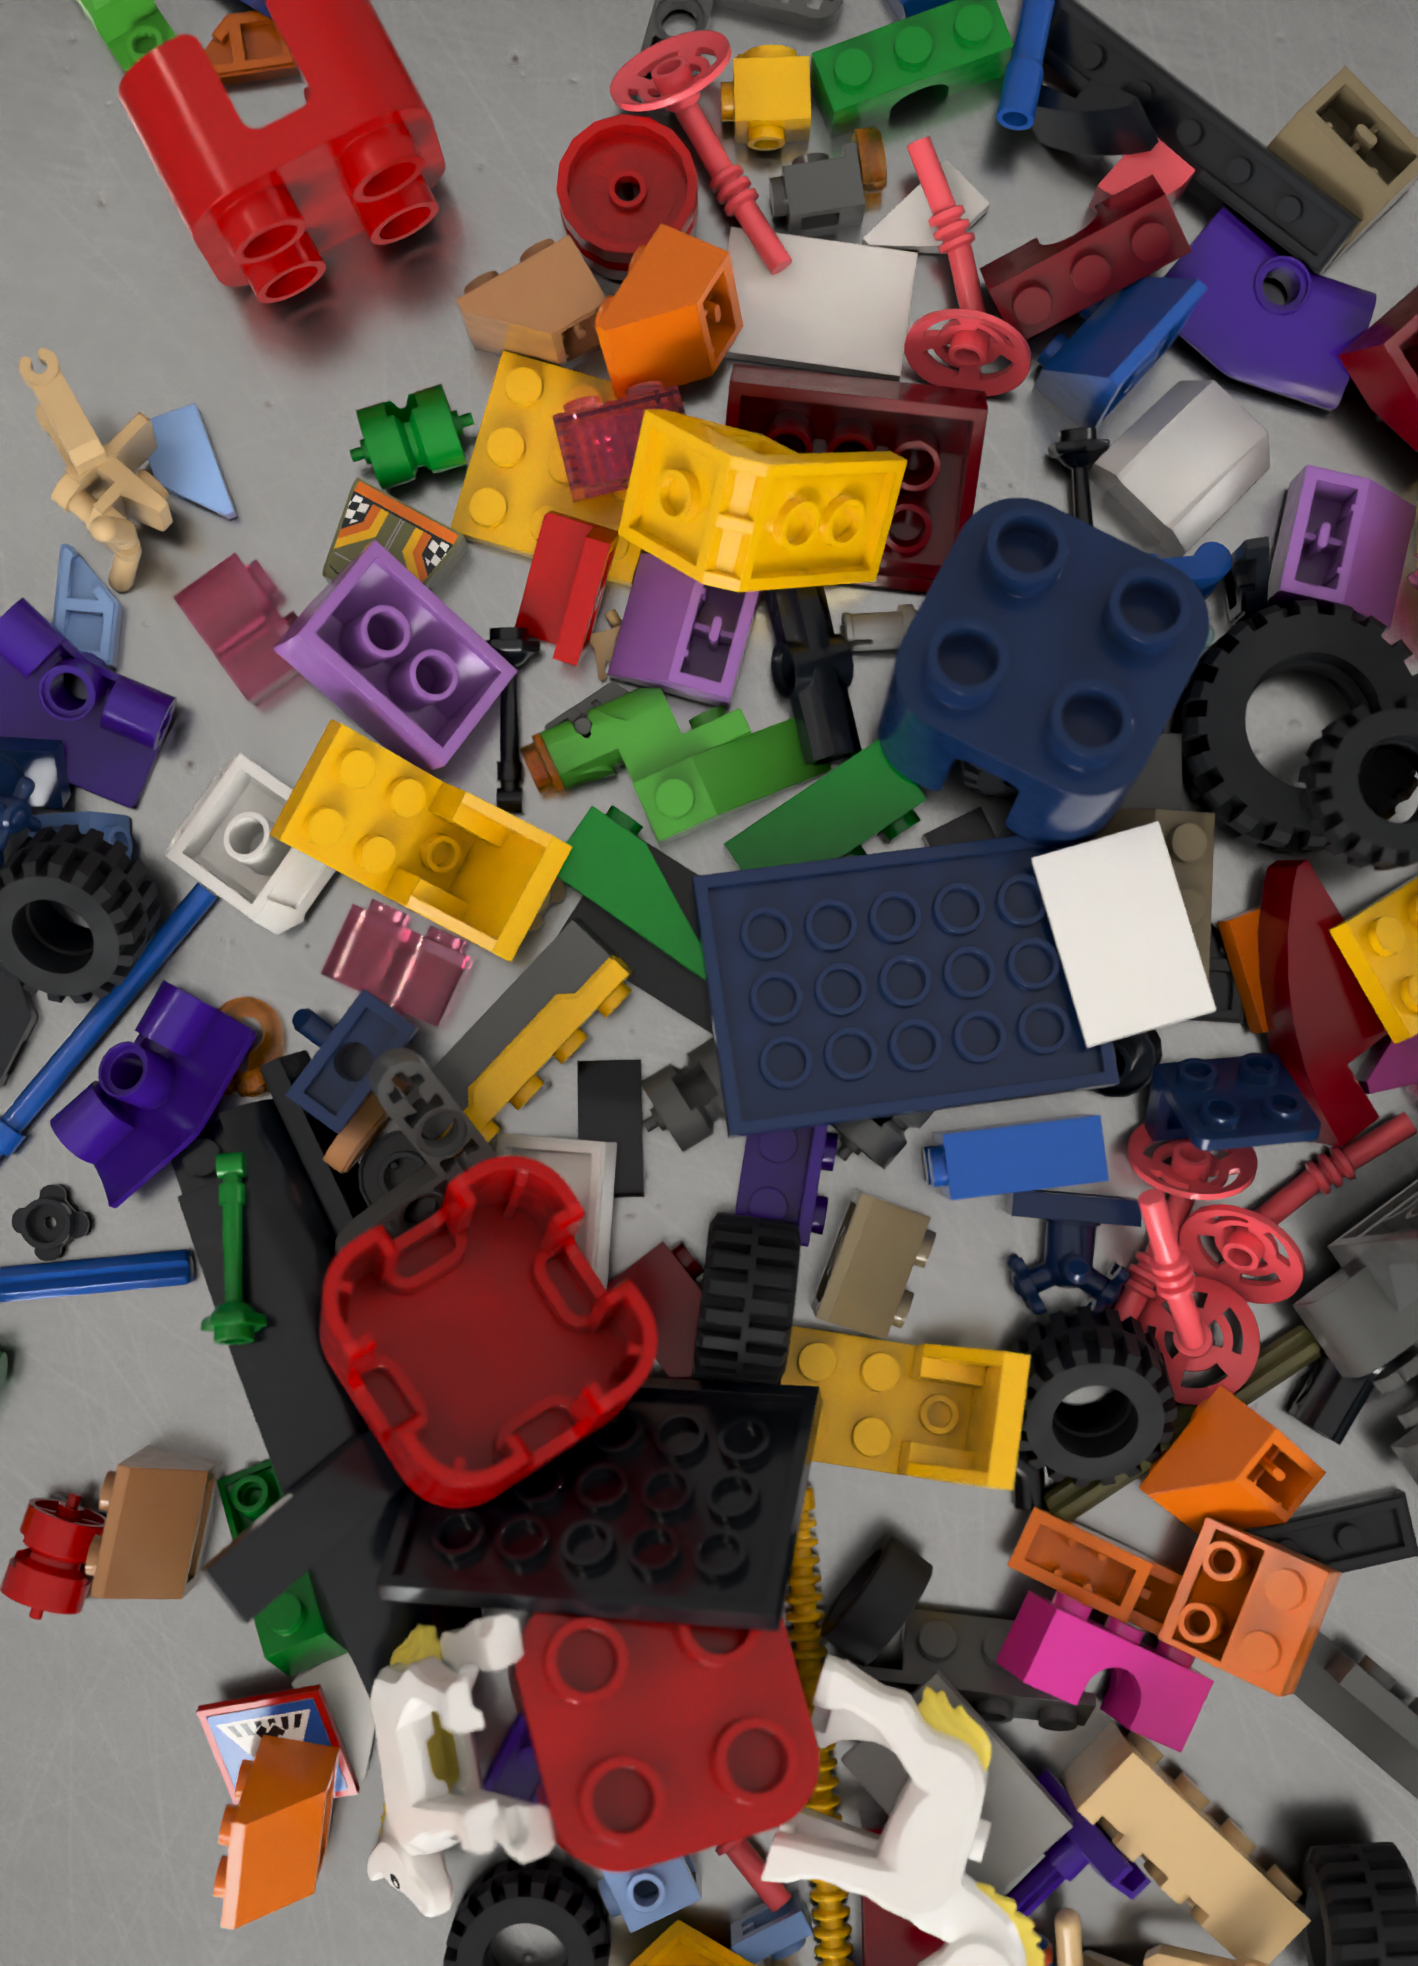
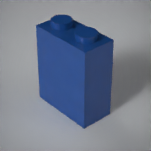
M1074 1114L932 1132L933 1146L923 1147L927 1184L932 1185L933 1188L939 1187V1194L949 1200L1109 1181L1101 1115Z

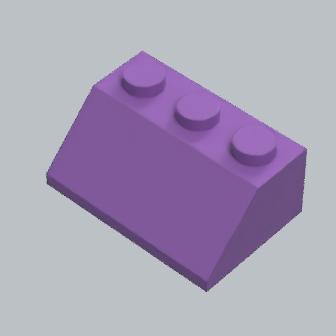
M376 540L371 541L309 603L273 647L274 651L380 745L426 772L441 768L448 763L518 671Z

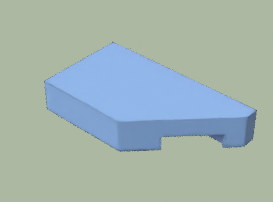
M193 403L151 418L158 445L157 449L148 458L154 477L167 491L181 498L191 500L227 519L237 517L238 515L198 406Z

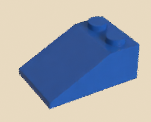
M1145 276L1080 311L1079 316L1085 320L1082 326L1071 338L1060 332L1038 357L1037 362L1043 368L1034 387L1080 428H1098L1174 344L1208 287L1199 279Z

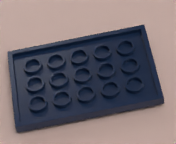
M1017 835L693 876L691 883L728 1138L1104 1088L1119 1084L1113 1041L1086 1048L1031 863V858L1067 847L1044 846Z

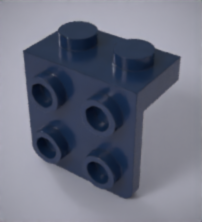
M1248 1053L1239 1057L1205 1060L1188 1058L1181 1062L1154 1064L1144 1127L1153 1142L1189 1138L1196 1148L1204 1151L1314 1141L1319 1138L1321 1121L1276 1053Z

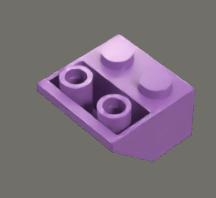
M1306 465L1289 485L1268 581L1267 605L1273 606L1277 604L1280 608H1287L1296 600H1315L1318 608L1326 609L1336 602L1353 607V619L1362 622L1371 615L1387 626L1385 632L1389 631L1416 506L1370 478Z
M641 553L607 676L648 688H661L666 693L714 706L723 705L725 709H730L762 590L735 592L701 584L654 555Z

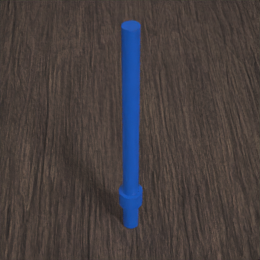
M197 882L159 927L121 985H116L110 994L98 1000L3 1115L0 1114V1158L3 1154L8 1157L11 1156L26 1138V1134L23 1132L26 1126L216 901L217 897L202 884Z

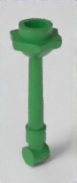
M244 1151L217 1153L216 1173L218 1179H222V1184H219L218 1188L219 1206L222 1207L225 1302L218 1305L211 1315L203 1319L200 1328L201 1331L213 1332L215 1344H248L254 1342V1332L267 1326V1319L264 1314L257 1313L249 1304L242 1302V1206L245 1205V1184L242 1183V1178L247 1176V1158Z

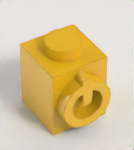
M770 44L751 48L744 54H738L736 58H733V82H721L722 122L734 121V144L748 143V147L751 149L770 151L782 148L785 142H809L811 128L809 56H798L796 50L788 46Z

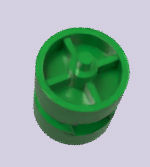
M442 383L409 394L406 407L398 408L392 401H387L356 410L364 439L359 440L360 447L349 450L353 462L365 459L367 465L372 464L382 490L416 480L418 468L425 466L435 474L467 464L459 436L464 435L463 428L474 425L471 412L459 416L457 410L451 411Z

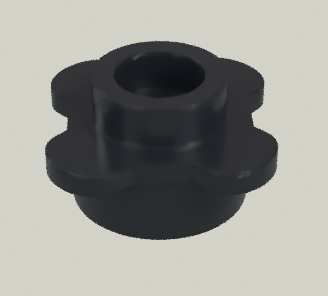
M55 1184L44 1186L40 1190L39 1199L29 1203L25 1208L17 1209L12 1216L13 1229L17 1233H21L29 1245L35 1247V1255L43 1261H52L59 1258L62 1247L72 1238L85 1236L89 1229L87 1215L83 1212H76L66 1200L67 1193L65 1189ZM49 1216L56 1220V1225L53 1229H49L45 1225V1220Z

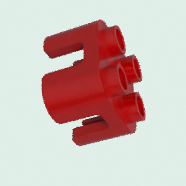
M266 0L271 18L307 87L304 88L306 100L304 106L264 127L251 128L242 122L200 41L190 34L178 35L149 51L126 72L119 84L118 97L194 242L218 281L230 287L250 285L257 300L261 303H274L288 299L313 285L326 270V264L320 253L366 230L373 244H389L417 232L427 225L438 213L439 205L431 189L443 176L446 164L434 122L370 0Z
M499 1156L482 1161L471 1167L447 1185L442 1207L435 1214L393 1240L383 1225H378L348 1243L339 1252L325 1278L319 1329L324 1355L406 1485L424 1500L438 1506L469 1508L488 1502L610 1422L646 1379L655 1360L657 1329L653 1314L645 1299L629 1279H625L608 1291L605 1289L575 1241V1235L585 1217L579 1200L557 1172L531 1158Z
M535 1612L521 1626L520 1633L524 1655L517 1663L508 1666L509 1684L517 1713L523 1712L541 1782V1785L536 1786L539 1804L550 1810L555 1842L572 1857L593 1868L607 1872L622 1873L639 1870L777 1828L794 1818L812 1796L819 1775V1748L783 1616L779 1631Z

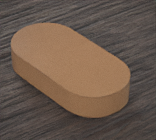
M394 1075L391 1079L394 1086L400 1088L404 1095L407 1096L411 1092V1089H409L410 1085L397 1075ZM374 1093L369 1096L356 1115L349 1121L342 1132L337 1135L323 1158L325 1163L341 1174L347 1173L392 1120Z

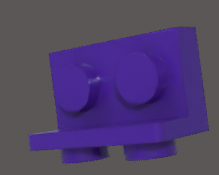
M828 1125L746 1136L734 1214L793 1221L796 1223L800 1234V1246L809 1247L811 1233L823 1234L828 1197L817 1195L821 1170L833 1171L838 1133L827 1132Z

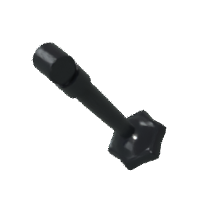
M1095 427L1061 430L1058 432L1059 442L1048 447V454L1051 458L1059 460L1065 467L1072 469L1074 517L1093 526L1088 467L1094 465L1101 454L1109 449L1110 441L1109 439H1097V428Z
M517 627L490 628V640H486L515 669H517V666L522 665L530 655L537 653L541 645L540 641L528 640L527 628ZM517 673L501 692L500 762H497V781H500L501 788H497L496 803L498 808L508 813H523L524 809L523 788H519V781H523L522 762H519Z

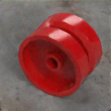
M619 114L593 122L572 139L559 162L556 192L566 236L570 235L590 269L609 279L625 280L635 251L641 245L648 244L661 223L693 237L695 236L698 216V177L689 149L672 129L649 117Z

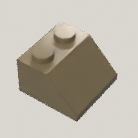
M854 1188L811 1304L815 1317L828 1323L887 1339L891 1325L901 1329L914 1297V1292L905 1289L913 1265L924 1268L935 1241L936 1232L927 1229L931 1217L922 1212Z

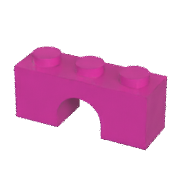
M1029 1590L995 1662L1022 1682L1077 1706L1090 1679L1098 1672L1110 1668V1685L1099 1709L1127 1729L1181 1753L1214 1682L1192 1667L1196 1657L1159 1640L1156 1649L1141 1642L1145 1634L1144 1631L1112 1616H1108L1104 1625L1089 1618L1092 1607L1057 1590L1051 1601Z

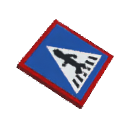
M321 1684L198 1706L196 1713L233 1804L238 1805L239 1800H235V1789L243 1759L254 1761L263 1734L339 1747L334 1798L359 1793V1783Z

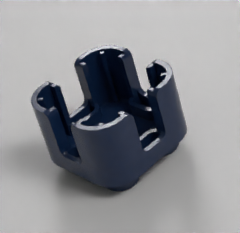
M1007 498L990 503L973 514L961 529L899 645L878 713L877 732L881 748L888 761L899 773L933 791L941 790L956 759L967 761L1009 782L1018 790L1017 799L1005 821L1006 826L1011 831L1030 841L1050 847H1070L1087 842L1100 834L1108 826L1143 770L1205 648L1210 628L1209 612L1205 599L1196 584L1178 568L1049 504L1028 498Z

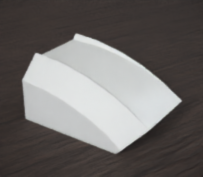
M1215 380L1179 381L1094 463L1089 471V478L1104 492L1108 491L1159 540V546L1172 558L1182 557L1270 468L1269 433Z
M238 751L218 771L179 826L165 856L248 918L279 935L304 922L305 913L336 870L269 835L293 789Z

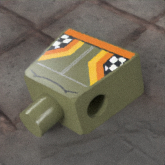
M357 477L351 487L323 567L322 576L330 583L371 541L376 540L435 594L465 557L469 546L463 534Z

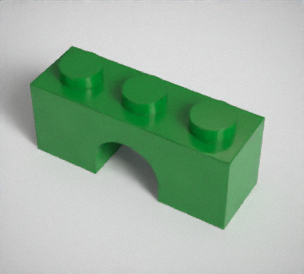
M954 0L813 52L810 65V86L829 137L834 139L888 119L891 108L898 101L922 88L943 84L948 97L1004 76L1014 44L997 0Z

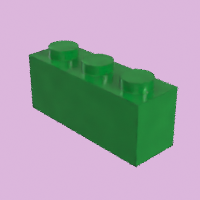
M878 739L725 842L723 850L737 870L866 855L867 853L862 846L880 834L884 833L888 841L891 842L919 823L921 820L915 811L922 807L927 799L915 782L903 776L892 766L886 758Z

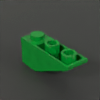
M270 1459L217 1480L232 1541L284 1497ZM313 1566L254 1618L264 1658L289 1677L349 1653Z

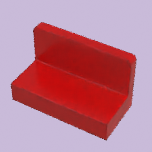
M548 511L543 518L515 627L527 628L528 636L555 644L556 647L552 659L577 666L589 648L590 638L594 630L619 535L616 530L556 511Z

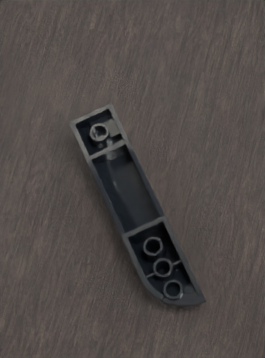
M266 1099L219 1112L220 1119L206 1124L195 1140L176 1155L171 1162L182 1195L177 1198L214 1307L216 1308L225 1302L222 1207L219 1206L218 1185L222 1184V1179L219 1180L217 1177L216 1155L217 1153L242 1151L246 1154L247 1176L242 1178V1183L245 1184V1205L242 1206V1302L249 1304L257 1313L264 1314L267 1319V1326L254 1332V1342L228 1345L285 1496L364 1428L367 1423L329 1365L320 1342L319 1329L323 1288L327 1272L337 1256L335 1252L337 1236L274 1100ZM406 1484L313 1565L370 1700L372 1688L381 1669L390 1666L392 1653L402 1645L418 1624L434 1625L437 1629L438 1638L441 1640L444 1632L465 1628L474 1620L485 1618L483 1608L382 1600L376 1587V1582L406 1491Z

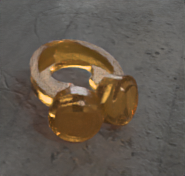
M251 996L237 997L227 1001L218 1010L234 1019L240 1016L253 1017L260 1023L263 1029V1038L256 1050L249 1053L247 1071L241 1074L236 1071L223 1094L231 1095L236 1091L240 1097H256L269 1091L260 1072V1066L281 1057L284 1041L283 1029L279 1017L265 1002Z

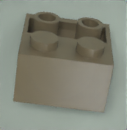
M1346 66L1292 117L1267 146L1362 220L1361 224L1329 266L1418 180V138Z

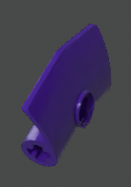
M1223 206L1189 245L1192 252L1179 258L1164 276L1168 278L1199 279L1208 287L1179 336L1220 372L1234 380L1328 411L1337 408L1350 378L1338 355L1369 328L1376 305V293L1308 271L1304 264L1294 257L1280 256ZM1264 278H1275L1282 282L1288 294L1286 305H1277L1268 300L1263 290Z
M24 597L21 598L0 617V736L62 740L70 784L123 806L134 807L138 802L162 745L176 706L177 697L114 672L107 667L102 659L93 653L80 651ZM64 673L75 674L83 680L88 691L87 699L76 698L67 691L63 681Z
M165 980L161 983L135 1029L139 1033L135 1042H121L110 1048L100 1063L99 1081H93L50 1120L51 1128L60 1142L76 1157L95 1166L102 1181L108 1205L112 1208L119 1207L195 1140L208 1122L257 1035V1032Z

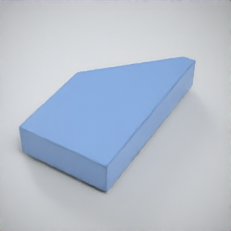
M61 544L52 625L80 651L93 653L102 659L108 668L117 669L123 606L77 550L70 544Z

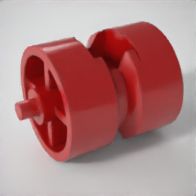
M70 1492L67 1502L50 1498H32L28 1502L19 1529L24 1535L23 1543L28 1548L17 1550L15 1557L9 1559L0 1591L8 1598L31 1607L30 1618L41 1620L44 1611L57 1614H78L83 1609L91 1585V1579L86 1575L83 1563H86L94 1536H103L106 1517L91 1509L79 1506L82 1495L77 1492Z

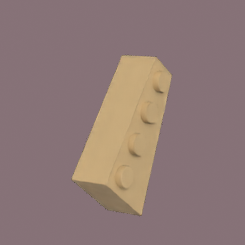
M1112 1720L1060 1774L1077 1811L1092 1825L1098 1822L1112 1838L1111 1841L1132 1862L1141 1856L1146 1861L1143 1867L1156 1881L1158 1886L1176 1903L1182 1905L1186 1901L1192 1907L1190 1913L1196 1921L1236 1959H1253L1269 1965L1311 1921L1297 1902L1304 1892L1277 1864H1274L1266 1871L1250 1855L1257 1848L1255 1843L1230 1818L1220 1826L1204 1810L1211 1802L1210 1799L1189 1777L1182 1772L1174 1780L1157 1764L1164 1754L1149 1738L1133 1731L1127 1734Z

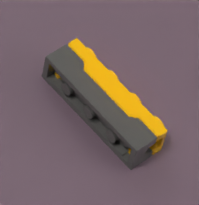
M580 918L572 920L431 1069L488 1143L501 1130L493 1122L500 1112L509 1103L519 1111L545 1084L536 1074L553 1057L561 1064L565 1063L586 1041L588 1036L580 1028L598 1010L607 1018L633 991L624 982L635 970L621 957L616 956V952ZM414 1087L406 1097L412 1105L417 1099L421 1098V1095ZM447 1113L435 1114L424 1123L421 1132L429 1140L440 1139L451 1130L453 1116ZM462 1149L458 1154L454 1155L453 1157H458L460 1154L463 1153L464 1149Z

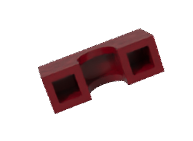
M1153 174L1095 205L1094 207L1097 211L1095 219L1071 237L1048 245L1040 244L1036 237L981 267L980 271L987 289L1003 321L1013 326L1025 340H1028L1192 252L1172 206Z

